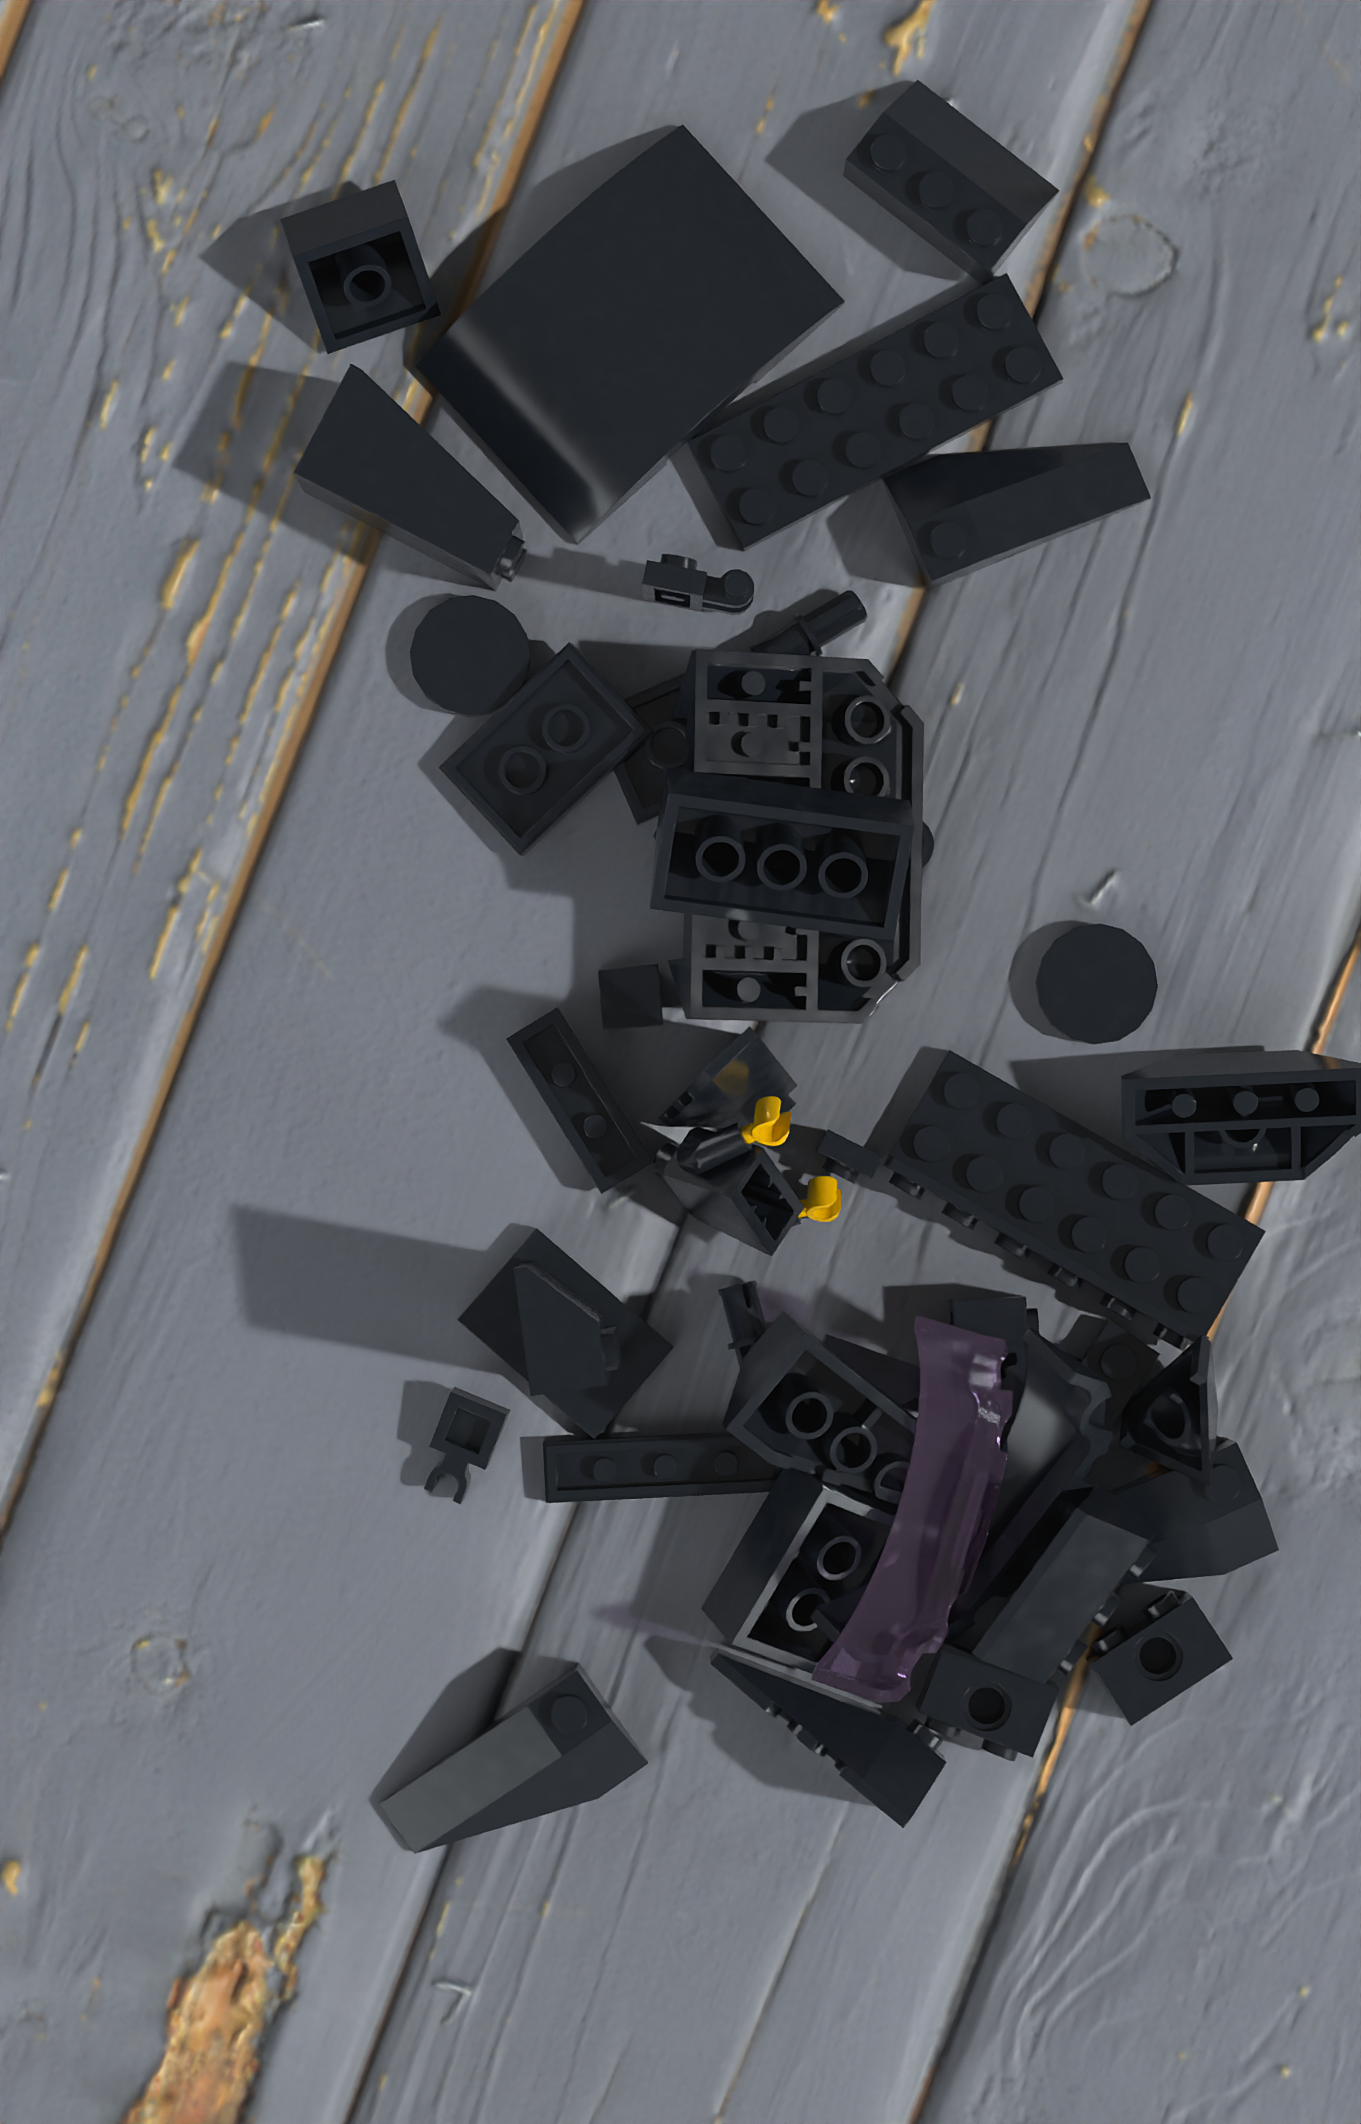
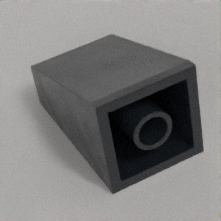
M350 364L294 471L303 491L494 591L497 590L502 578L512 582L528 551L524 548L525 541L523 540L519 520L362 369Z

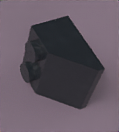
M395 180L280 219L327 354L441 315Z

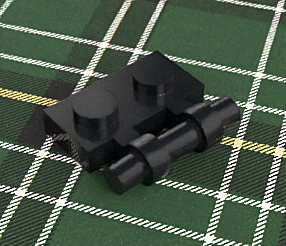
M662 554L660 562L650 560L646 562L642 581L644 601L699 612L705 609L730 615L745 613L752 605L754 582L752 577L745 571L733 569L726 572L721 578L708 576L707 572L696 569L698 561L673 554Z

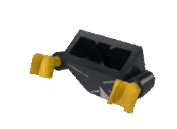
M774 1096L764 1097L756 1102L753 1123L744 1125L738 1121L716 1132L697 1126L688 1132L680 1146L674 1143L664 1144L658 1150L653 1163L655 1174L665 1179L690 1215L770 1256H773L790 1228L801 1224L802 1217L808 1216L810 1219L819 1222L833 1221L840 1213L842 1191L837 1188V1180L834 1177L819 1176L808 1181L807 1199L799 1200L765 1149L753 1144V1142L757 1141L764 1145L777 1146L784 1143L788 1137L791 1112L788 1111L780 1114L781 1100Z

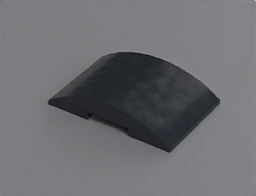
M681 125L612 176L539 239L459 317L419 361L416 368L578 545L666 466L667 460L748 386L753 382L756 384L835 313L845 301L684 125Z

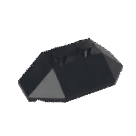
M1299 1050L1172 1056L1121 1076L1122 1136L1182 1186L1305 1180L1334 1156L1353 1136L1356 1137L1361 1133V1063Z

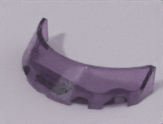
M917 1315L914 1324L920 1361L919 1409L914 1445L901 1500L882 1555L857 1608L832 1647L815 1665L811 1677L813 1681L878 1703L899 1702L911 1690L910 1677L912 1669L923 1653H937L949 1632L948 1617L951 1606L958 1595L967 1593L988 1536V1528L997 1505L1007 1458V1452L1000 1450V1438L1007 1420L1012 1416L1013 1392L1001 1388L1000 1368L1005 1357L1009 1354L1005 1340Z

